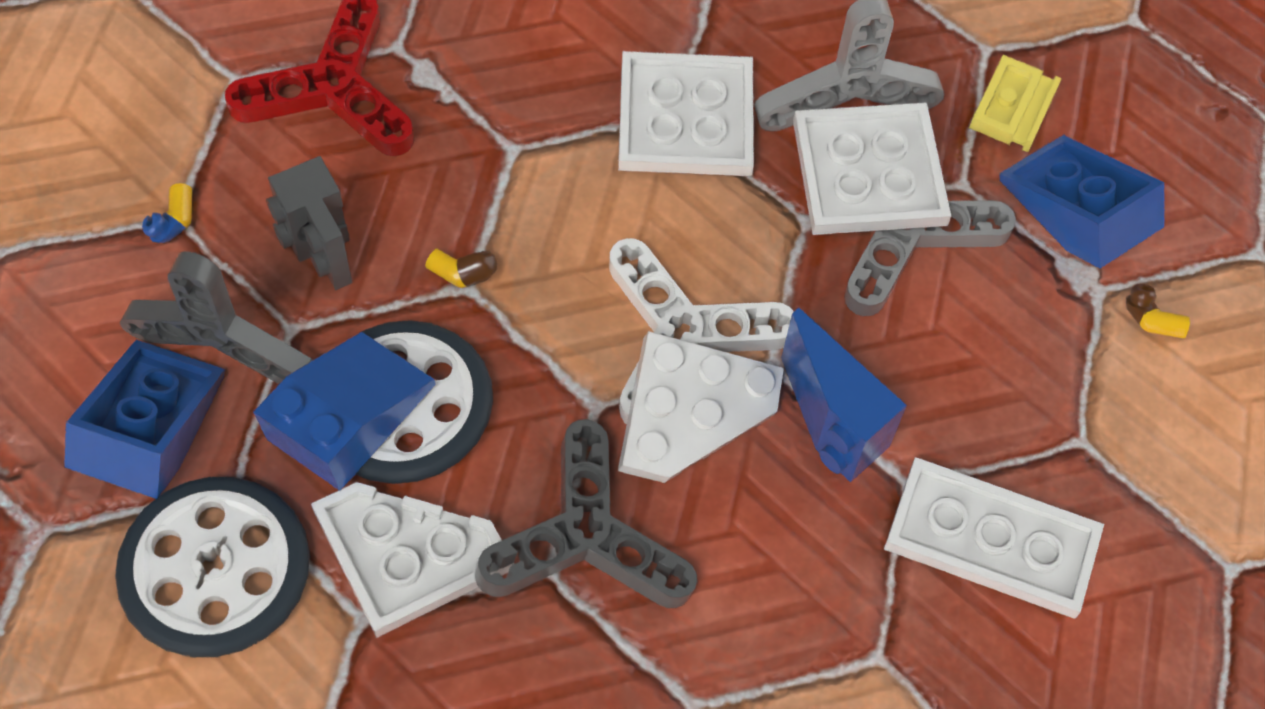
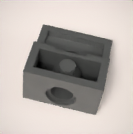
M321 156L268 177L272 197L267 198L266 203L276 222L273 223V228L283 249L292 247L299 262L310 258L318 276L321 278L327 275L335 290L351 284L352 278L344 245L345 242L350 241L344 219L341 193Z

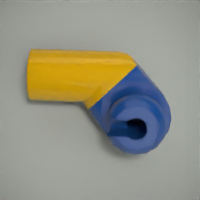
M183 183L171 185L169 188L168 211L163 215L155 212L152 213V217L146 216L142 224V230L153 242H170L190 226L192 222V188Z

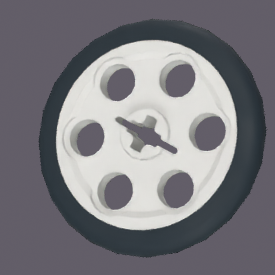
M412 320L387 322L362 331L390 351L404 352L408 355L406 361L424 373L427 372L431 365L439 362L450 365L452 371L447 378L435 380L436 385L355 475L367 480L391 484L418 482L439 475L460 462L481 438L489 423L493 406L492 381L483 359L472 345L456 333L432 323ZM446 403L455 404L461 409L458 417L450 422H441L434 417L436 409ZM407 433H416L423 438V442L417 450L403 452L396 447V443L401 436Z
M206 477L184 482L162 493L158 499H155L146 506L127 530L118 551L115 580L118 600L128 621L145 639L165 651L187 657H219L243 651L266 639L286 621L300 601L309 572L310 551L306 532L295 511L278 494L259 483L236 477ZM218 507L225 512L223 522L216 528L204 529L197 523L201 512L207 508ZM255 525L267 527L270 530V536L264 545L252 548L242 542V537L248 528ZM173 535L181 539L180 550L175 555L162 558L154 554L156 543L164 536ZM217 555H219L224 567L222 570L213 568L209 575H207L202 563L204 560L213 562ZM257 572H265L272 576L273 582L267 592L261 595H251L245 591L244 585L250 575ZM175 582L183 587V594L175 604L162 606L156 603L155 594L162 585ZM214 601L226 603L229 611L227 617L221 623L207 625L201 621V611L207 604Z

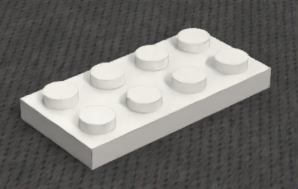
M915 457L884 550L1075 619L1081 612L1104 524Z

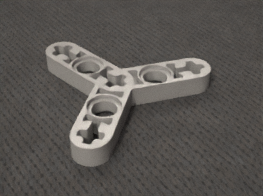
M857 0L847 11L836 61L760 96L755 102V110L762 129L766 131H779L793 125L795 111L830 109L855 97L887 105L927 103L928 109L943 100L944 91L936 72L885 59L894 26L888 1Z
M948 201L951 217L960 224L961 229L958 231L948 232L941 229L940 226L927 227V230L923 227L910 228V230L875 231L849 278L844 295L846 305L852 312L861 316H872L879 313L916 247L1001 246L1007 242L1016 223L1014 211L1008 205L999 201ZM987 218L994 219L995 225L1000 226V229H993L992 224L986 222ZM970 225L975 226L974 230L969 229ZM879 250H887L896 256L898 262L893 266H883L876 262L873 254ZM871 276L877 280L873 294H870L867 299L862 298L859 295L860 291L865 289Z

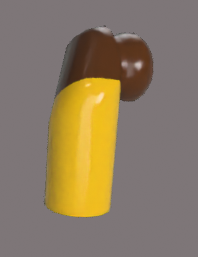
M437 248L427 258L425 267L454 286L467 288L489 279L497 270L498 263L496 257L488 251L475 252L459 259H454Z
M1147 284L1133 286L1131 295L1126 297V308L1141 328L1149 333L1185 339L1190 326L1189 316L1161 311L1154 303L1156 293L1152 286Z

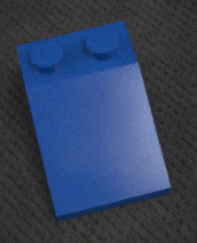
M1065 135L1060 136L999 173L1000 182L1066 251L1098 268L1104 267L1165 227L1164 182Z
M798 308L792 313L781 359L813 444L819 452L822 462L829 470L836 474L841 473L847 480L852 482L890 447L907 405L805 312Z
M360 332L288 375L253 413L269 442L341 491L436 383L435 379L371 337Z
M136 339L66 422L64 468L158 499L180 469L221 385L225 369Z

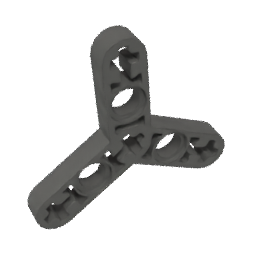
M189 251L179 253L167 275L176 301L132 300L120 321L121 327L127 333L148 343L212 346L278 384L291 373L313 361L307 355L237 316L219 267L206 257Z
M584 419L571 423L566 430L561 445V514L483 550L475 568L477 586L490 596L502 597L585 560L658 605L666 608L683 606L690 599L697 584V574L693 566L682 557L610 515L609 445L607 432L595 421ZM578 438L587 439L588 446L592 447L587 462H580L582 458V445L580 442H577ZM577 478L590 479L596 484L598 493L593 496L580 495L573 488L572 482ZM583 512H590L588 529L594 533L591 539L583 538V531L578 529L583 518ZM539 540L546 541L555 548L556 557L548 561L539 560L531 553L530 544ZM621 547L634 548L639 552L642 563L635 567L623 565L616 556V550ZM518 552L520 562L509 568L505 579H503L500 573L492 575L489 573L494 562L499 568L513 564ZM653 561L658 565L649 578L645 574ZM671 575L680 579L674 590L665 586L667 579Z

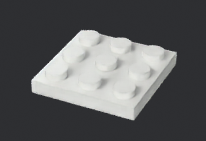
M623 51L618 171L752 176L754 167L753 57Z
M927 103L795 111L793 125L813 235L948 226L951 212Z

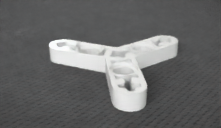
M626 238L613 245L610 251L609 271L654 333L674 338L675 328L679 329L682 324H687L690 326L689 332L685 331L680 340L723 352L764 351L784 348L791 316L794 312L789 306L778 302L692 305L648 246L642 241ZM626 256L631 261L638 258L637 270L642 276L638 281L637 271L630 263L622 265V257ZM659 287L665 290L669 297L664 303L652 304L644 299L643 293L648 288ZM731 319L740 325L742 331L736 336L726 337L717 331L716 324L721 320ZM750 319L755 320L753 328H756L755 335H749ZM771 319L777 320L778 326L782 327L781 332H773L772 327L768 325V321ZM639 361L620 397V416L625 424H627Z

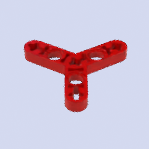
M343 0L316 63L244 77L229 84L225 91V100L231 117L242 123H253L329 107L381 153L388 156H400L408 152L414 143L412 121L402 110L360 76L380 26V12L377 0ZM361 11H366L367 13L361 14L358 28H356L353 16H358ZM346 41L354 42L359 46L355 52L350 54H341L335 50L339 44ZM337 78L339 85L330 86L328 80ZM314 81L316 91L311 92L309 82ZM294 84L302 88L301 93L293 98H285L278 94L280 89L286 85ZM270 91L272 100L266 101L264 92ZM250 96L251 103L243 105L242 98ZM359 101H370L375 105L373 111L368 114H356L351 110L353 105ZM385 127L393 133L401 130V136L397 137L394 134H390L386 137Z

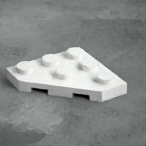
M648 331L643 338L618 471L665 483L689 466L734 441L738 436L751 428L765 422L777 412L784 368Z
M358 482L311 503L313 512L377 638L478 588L475 580V568L481 553L489 546L502 541L491 520L471 515V518L443 511L442 506L407 496L401 499L377 492L376 487ZM494 562L489 573L491 575L494 573L504 575L508 573L509 568L514 563L507 567L499 568Z

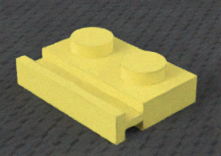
M1003 55L969 128L1009 145L1011 141L1024 146L1023 151L1029 152L1062 78L1055 76L1053 80L1043 76L1042 70Z

